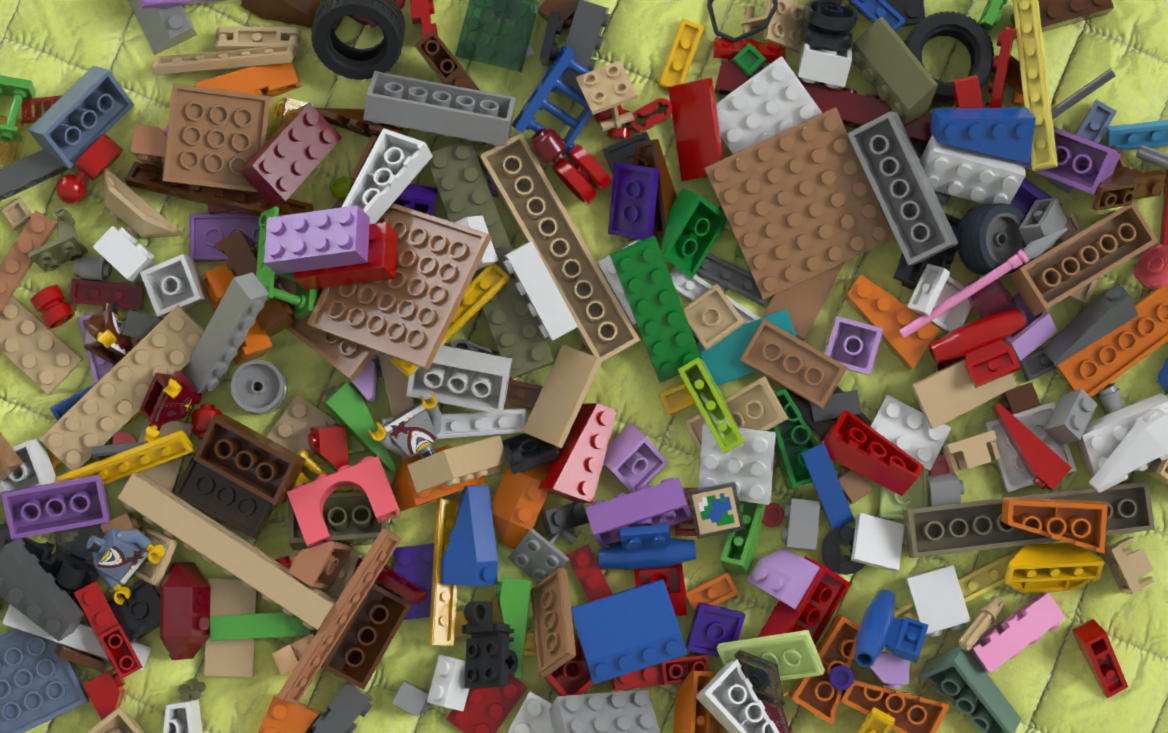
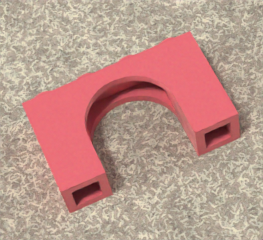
M379 456L365 457L360 460L359 464L342 466L334 474H322L306 485L305 483L294 485L287 492L308 548L332 541L323 517V506L328 496L340 488L352 487L362 491L370 501L378 524L401 515Z

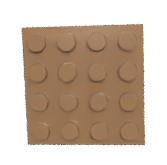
M173 83L162 181L258 192L240 173V170L266 142L270 96Z

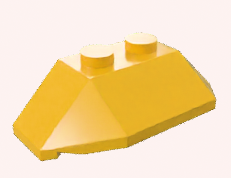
M1071 543L1025 545L1009 562L1004 581L1008 586H1012L1021 593L1070 591L1087 584L1091 580L1093 582L1100 580L1105 561L1090 551Z

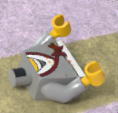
M430 391L432 396L429 399H424L423 395H421V402L387 422L383 427L377 422L378 431L371 432L369 429V434L386 449L399 455L407 454L410 457L418 452L423 459L436 454L431 443L438 440L437 434L441 431V412L434 392Z

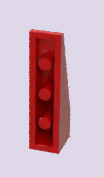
M1000 403L994 404L991 409L1027 471L1034 478L1032 480L1033 483L1042 490L1045 488L1053 490L1072 467Z

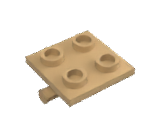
M772 0L767 2L766 15L755 18V7L745 6L744 19L741 20L743 34L751 31L753 27L764 24L773 7ZM777 0L778 8L765 29L764 40L794 52H800L801 39L799 35L803 24L804 6L790 0ZM749 36L743 40L752 39V36Z
M621 61L576 77V81L593 115L611 109L612 118L599 122L603 132L614 127L617 129L621 128L622 124L634 121L632 111L622 115L618 114V105L638 98Z

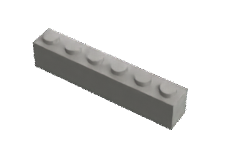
M253 272L233 278L190 357V362L182 371L191 380V384L197 393L207 390L213 391L220 385V381L228 371L232 359L237 355L242 342L245 341L249 329L254 325L257 315L264 308V303L269 293Z

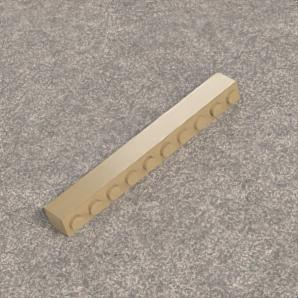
M132 473L118 499L124 502L123 506L133 512L138 511L144 515L143 519L146 522L164 528L162 531L172 538L177 537L183 541L182 545L189 550H197L202 553L204 560L211 564L217 563L223 567L222 571L231 577L236 576L243 580L242 584L251 590H258L263 594L262 597L266 601L273 604L276 602L283 607V612L292 617L296 615L303 620L302 624L309 629H320L337 600L320 589L311 587L289 574L288 568L143 473Z

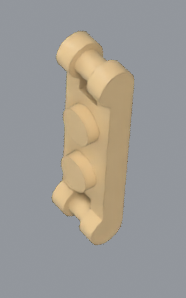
M218 27L216 29L218 41L215 42L214 50L225 51L293 44L296 49L295 55L300 52L298 41L301 39V30L296 27ZM282 38L289 39V41H282Z

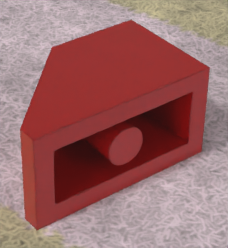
M330 424L310 427L308 443L312 451L336 472L340 467L349 465L346 426Z
M114 669L83 684L101 720L121 706L125 693V688L123 687L125 681L124 678H119Z

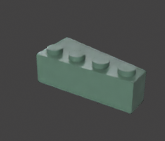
M958 646L926 661L918 675V678L923 682L928 681L934 686L935 689L933 691L940 697L944 695L954 704L953 708L958 713L966 714L971 719L970 723L981 733H1015L1022 718L970 651L961 650Z

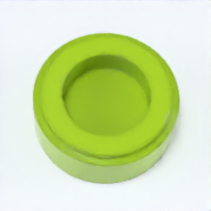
M344 176L335 179L329 188L333 197L343 198L348 196L354 184L350 177Z

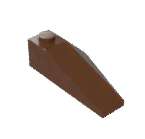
M315 108L329 124L371 138L372 135L379 137L383 128L408 136L410 128H398L394 125L376 124L363 120L364 109Z

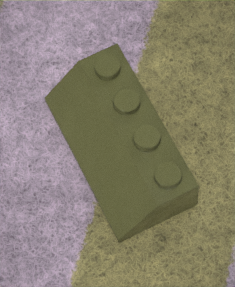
M883 17L878 18L854 42L852 47V63L860 69L867 82L872 84L879 97L888 104L892 112L898 113L902 123L905 125L928 113L938 84Z
M362 491L331 493L324 503L323 517L333 542L349 544L351 546L372 545L382 529L389 531V520L378 524L370 501ZM288 497L289 544L293 550L307 549L308 547Z

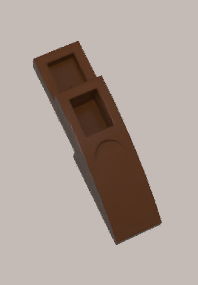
M433 30L414 45L443 84L481 91Z
M1137 168L1115 173L1100 184L1093 209L1096 211L1129 206L1132 204L1133 199L1160 196L1167 174L1161 170L1141 172Z

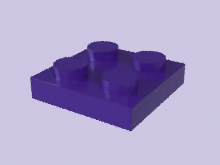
M698 602L685 644L686 650L720 657L716 649L718 644L738 641L746 614L742 611Z

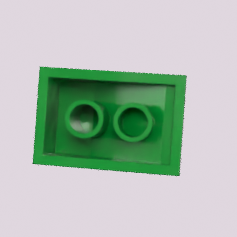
M682 188L670 208L661 247L664 259L686 276L693 279L727 222L724 213L701 195Z

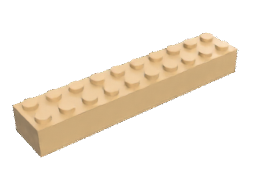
M520 133L510 138L507 146H496L481 154L479 162L525 243L533 242L578 326L575 330L588 353L601 359V364L637 345L640 342V338L535 155L530 150L523 134Z

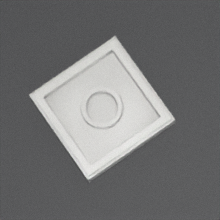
M859 513L856 519L851 561L897 572L900 566L905 524Z

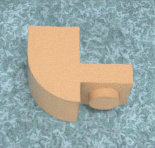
M315 633L271 654L281 676L294 670L315 637Z

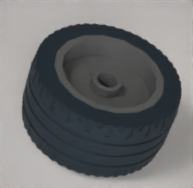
M1004 203L983 204L973 207L963 215L956 234V239L959 243L957 244V250L961 261L971 272L985 276L1007 262L1019 250L1026 248V244L1019 231L1025 215L1018 208ZM1022 265L1019 266V267H1017V268H1015V269L1010 270L1009 272H1007V273L1004 274V275L1011 274V273L1015 272L1016 270H1018L1019 268H1021Z

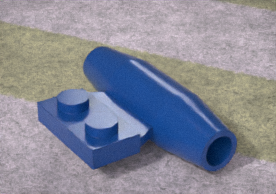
M669 523L620 528L621 543L598 549L599 566L602 569L639 570L660 568L696 559L695 541L670 538Z
M882 589L878 591L865 611L856 638L855 661L860 666H872L884 647L890 650L894 656L914 663L918 661L929 625L907 617L905 619L894 618L895 595L889 590Z

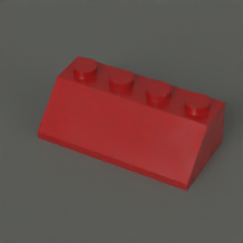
M805 556L804 559L819 566L820 569L796 609L779 600L758 637L809 630L815 645L851 583L826 566Z

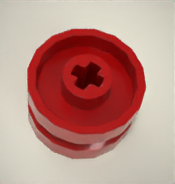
M576 144L568 152V158L572 164L565 159H561L552 166V169L566 187L580 201L588 205L596 198V192L592 185L596 189L603 191L612 183V180L599 162L583 147Z

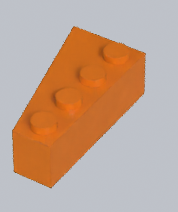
M293 61L291 63L250 66L195 83L196 87L270 96V98L302 87Z
M1003 497L1001 521L1007 525L1099 553H1105L1107 504L1101 501Z

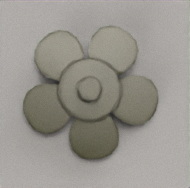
M196 678L190 679L187 684H182L179 687L180 699L184 702L189 701L191 698L192 700H198L202 696L201 692L206 689V685L204 682H199Z

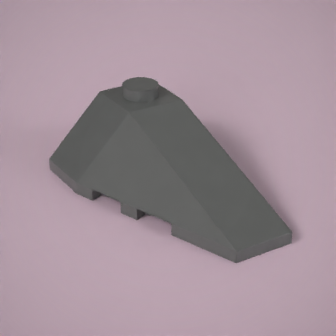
M1119 283L1098 295L1043 349L1044 354L1056 366L1137 317L1138 313L1131 296Z

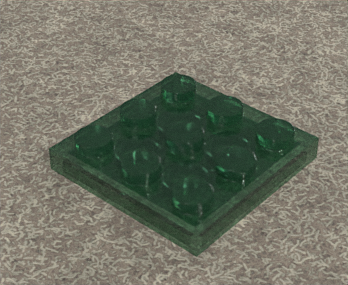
M469 0L455 57L522 73L539 2L534 0Z

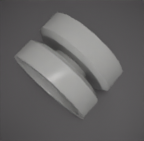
M262 360L248 361L238 367L232 376L230 386L232 397L240 407L251 413L261 415L272 413L280 408L287 398L289 389L287 378L283 372L273 364ZM258 383H261L263 385V388L260 391H256L258 389L256 387Z

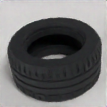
M322 0L314 17L311 34L312 46L319 60L325 67H328L329 70H332L337 75L356 80L372 78L374 71L385 73L390 70L399 59L405 35L404 16L402 11H400V7L397 6L398 4L394 0ZM345 16H365L377 23L383 32L384 38L372 48H352L341 42L335 34L333 25Z
M945 11L929 15L916 24L904 41L905 45L924 67L922 49L928 40L937 36H949L959 40L967 48L971 59V68L967 77L977 75L980 89L984 86L992 72L993 57L995 55L993 52L994 47H992L993 43L990 41L991 38L979 22L977 23L975 19L966 16V14ZM934 79L938 86L931 104L941 107L954 106L953 82L945 83Z

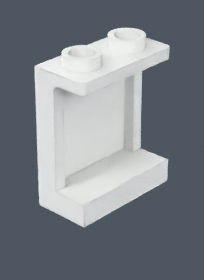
M927 264L907 307L920 316L924 314L930 316L933 308L966 287L949 276L950 272L947 269ZM978 292L930 321V323L946 332L963 326Z
M946 565L904 578L906 588H909L918 621L929 625L926 632L928 638L941 635V630L951 628V631L965 628L964 623L970 622L954 565Z

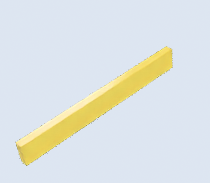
M1012 0L1024 106L1036 118L1030 157L1031 167L1033 171L1058 167L1039 2L1038 0Z
M1024 546L958 578L965 603L1004 584L1009 562ZM913 601L896 609L894 618L905 619L907 617L918 621Z

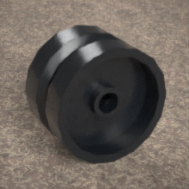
M810 1L806 4L804 19L807 22L801 26L800 39L812 47L823 50H848L851 47L853 38L850 30L855 28L858 17L857 12L845 5L834 2Z

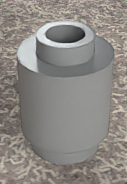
M82 256V258H76L74 274L76 277H80L81 280L106 281L107 277L111 276L112 265L104 257Z

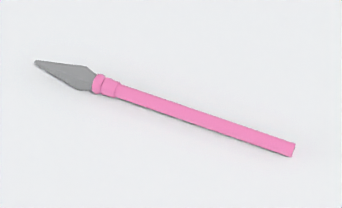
M1067 228L1030 242L1026 248L1019 250L1007 262L933 308L930 316L925 314L900 329L899 332L903 338L909 336L1010 270L1023 265V263H1027L1029 259L1040 256L1067 231Z

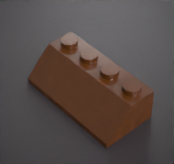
M374 582L321 668L364 690L412 604L401 600L400 596Z

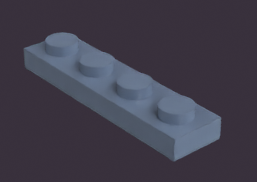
M1096 99L1075 135L1099 143L1117 111ZM1051 178L1047 181L1067 194L1073 188Z

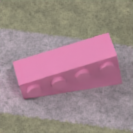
M1042 592L985 631L972 647L970 653L985 672L991 673L1008 659L1018 655L1028 644L1031 645L1041 639V635L1047 630L1052 631L1060 626V620L1065 616L1050 594Z

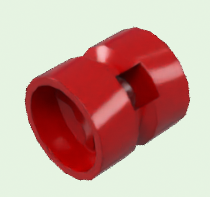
M57 284L39 291L30 300L36 311L43 313L41 319L47 329L56 328L75 315L69 302L63 301L65 296Z

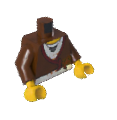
M105 303L103 305V312L92 314L85 325L84 349L110 364L118 363L134 347L131 342V336L122 334L125 319L117 315L118 305L115 303Z

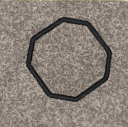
M709 0L707 3L715 35L731 42L741 41L765 30L778 8L777 0H772L773 7L764 24L734 38L718 31L712 7L714 0Z

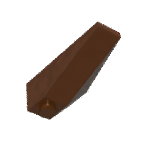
M242 0L241 7L261 19H270L312 29L316 11L322 0ZM343 18L336 21L333 25L334 31L337 30Z
M653 139L636 143L633 165L659 168L653 236L660 238L664 237L670 208L677 196L659 140ZM629 238V241L638 240L634 238Z

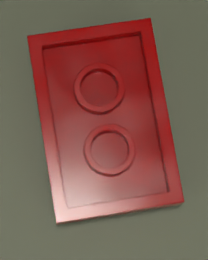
M508 674V686L469 689L464 710L453 709L446 720L464 733H496L527 689V686Z

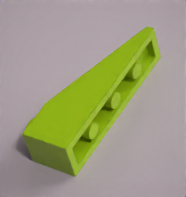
M698 357L677 369L723 454L745 443L705 362Z

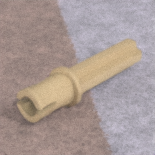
M992 596L988 604L978 611V617L958 642L961 650L970 651L989 625L996 622V616L1005 607L1004 600L997 605L1002 599L1001 597Z

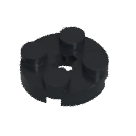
M848 526L836 528L828 532L822 541V560L835 573L853 574L860 571L866 565L851 561L855 528ZM842 544L844 546H851V555L849 557L839 554Z

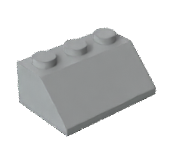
M128 0L154 55L197 35L183 5L141 9L139 0Z

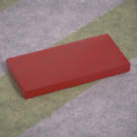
M712 78L668 87L670 103L672 104V119L681 181L707 177L704 168L724 159Z

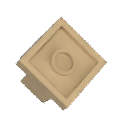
M995 431L984 432L943 445L941 453L946 458L950 473L959 472V469L973 468L989 463L991 460L1000 459L1001 457L995 442L997 439Z
M1127 537L1112 545L1105 546V553H1101L1121 593L1135 594L1141 591V588L1156 581L1153 576L1137 580L1139 577L1153 571V567L1144 549H1138L1134 552L1132 549L1122 551V548L1136 542L1134 537Z

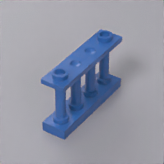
M564 45L511 125L522 134L525 129H531L536 133L545 127L535 121L534 115L538 109L546 110L571 127L563 139L566 143L563 152L568 156V152L575 145L573 143L592 115V112L584 95L564 83L560 76L565 69H571L578 75L591 71L576 62L575 57H573L576 52ZM552 89L561 91L584 107L577 119L548 101L549 98L547 96Z

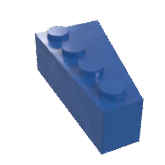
M1028 108L933 109L930 132L938 143L1030 164L1036 118Z

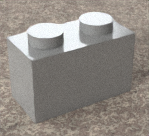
M1058 198L1035 200L1019 227L1026 246L1032 241L1063 229L1067 219ZM1054 243L1050 245L1045 251L1051 250Z
M1083 389L1062 394L1044 431L1059 446L1080 440L1097 403Z
M791 498L789 503H785L784 517L787 518V527L782 528L781 541L785 542V547L816 550L821 501Z

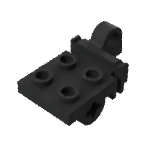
M945 213L957 238V229L961 219ZM957 245L914 265H908L902 253L893 278L901 281L902 286L913 290L917 286L921 273L925 270L927 264L950 270L954 255L957 252Z
M27 537L21 538L25 543L24 547L30 554L34 553L40 560L38 564L46 573L50 572L56 579L55 584L61 591L65 590L81 609L73 592L94 581L97 582L99 573L95 567L59 550L51 554L55 546L52 543H38Z
M469 602L464 608V617L468 623L462 625V633L472 635L471 639H466L465 688L508 686V674L515 673L518 668V657L513 650L509 649V642H514V638L509 637V633H514V629H510L509 624H492V602Z

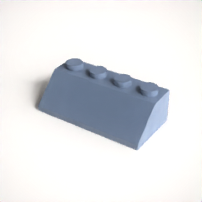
M92 66L28 131L46 152L67 169H71L80 156L103 134H106L134 106V103L109 69Z

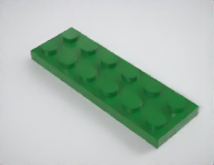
M651 236L609 254L659 382L661 383L680 375L677 369L698 357L702 359L656 237Z

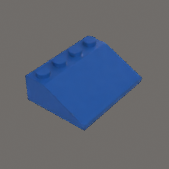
M664 579L571 607L573 622L593 684L688 655Z

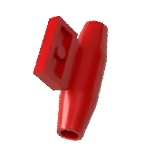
M1019 308L985 316L950 331L928 345L930 354L935 363L965 356V368L975 388L1020 370L1021 366L1011 346L1002 340L1025 327V318Z

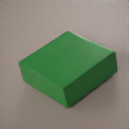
M750 43L732 59V62L748 77L766 61V58Z

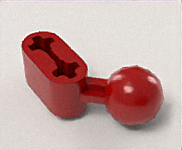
M665 98L656 99L632 112L634 121L627 122L625 125H628L635 133L646 132L670 117L672 104ZM621 105L617 106L619 115L629 112L622 109ZM657 105H659L661 108L665 106L666 111L664 112V116L661 113H656L653 116L647 118V120L643 124L644 127H642L640 124L635 125L634 122L637 120L636 116H638L640 119L646 118L656 111V109L658 108ZM608 109L593 116L596 122L600 124L599 122L611 119L612 112L611 109Z
M103 134L76 161L75 166L79 168L74 175H65L59 179L56 192L60 200L67 204L81 202L87 192L86 182L89 179L95 181L102 174V171L108 168L121 155L123 149L109 136Z

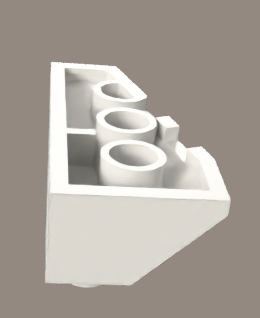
M1158 408L1146 412L1089 481L1090 486L1100 493L1126 480L1128 473L1138 470L1142 472L1148 469L1147 464L1159 457L1162 461L1167 459L1168 415Z

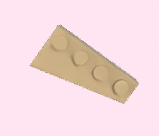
M498 435L440 451L407 466L416 492L419 493L444 484L446 487L487 474L496 473L502 470L501 465L509 463L501 437Z

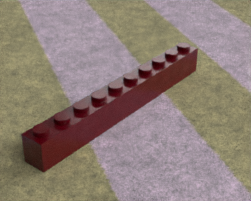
M732 59L722 60L714 93L727 96L764 68L760 66L748 77L732 62ZM797 76L822 113L836 107L845 126L859 128L888 112H892L888 104L883 100H879L880 97L877 95L866 94V96L856 94V90L850 88L839 90L828 87L823 82L819 84L808 83ZM931 112L905 125L903 124L911 142L923 145L928 144L932 136L930 132Z

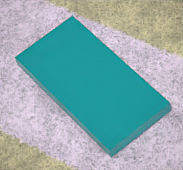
M787 309L741 326L708 351L705 350L700 342L696 343L702 360L708 367L717 386L757 371L740 361V358L763 319L797 337Z

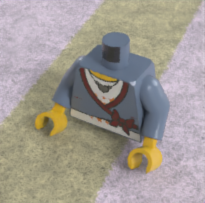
M113 528L102 539L92 535L86 545L87 549L93 551L95 569L110 590H115L114 601L120 605L124 602L120 593L124 594L128 599L131 596V591L128 587H121L119 584H125L147 557L151 563L158 564L161 557L165 554L163 546H153V542L137 529L119 530Z

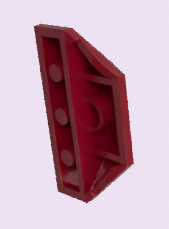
M172 562L171 569L160 587V638L166 650L170 653L171 660L193 659L210 636V585L194 562Z

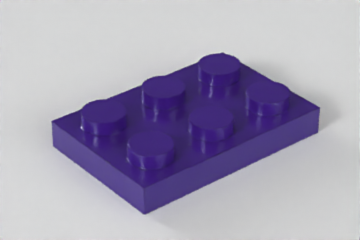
M614 163L608 234L640 240L653 236L659 168Z
M434 543L398 547L393 552L395 572L427 592L424 601L412 603L404 620L430 617Z

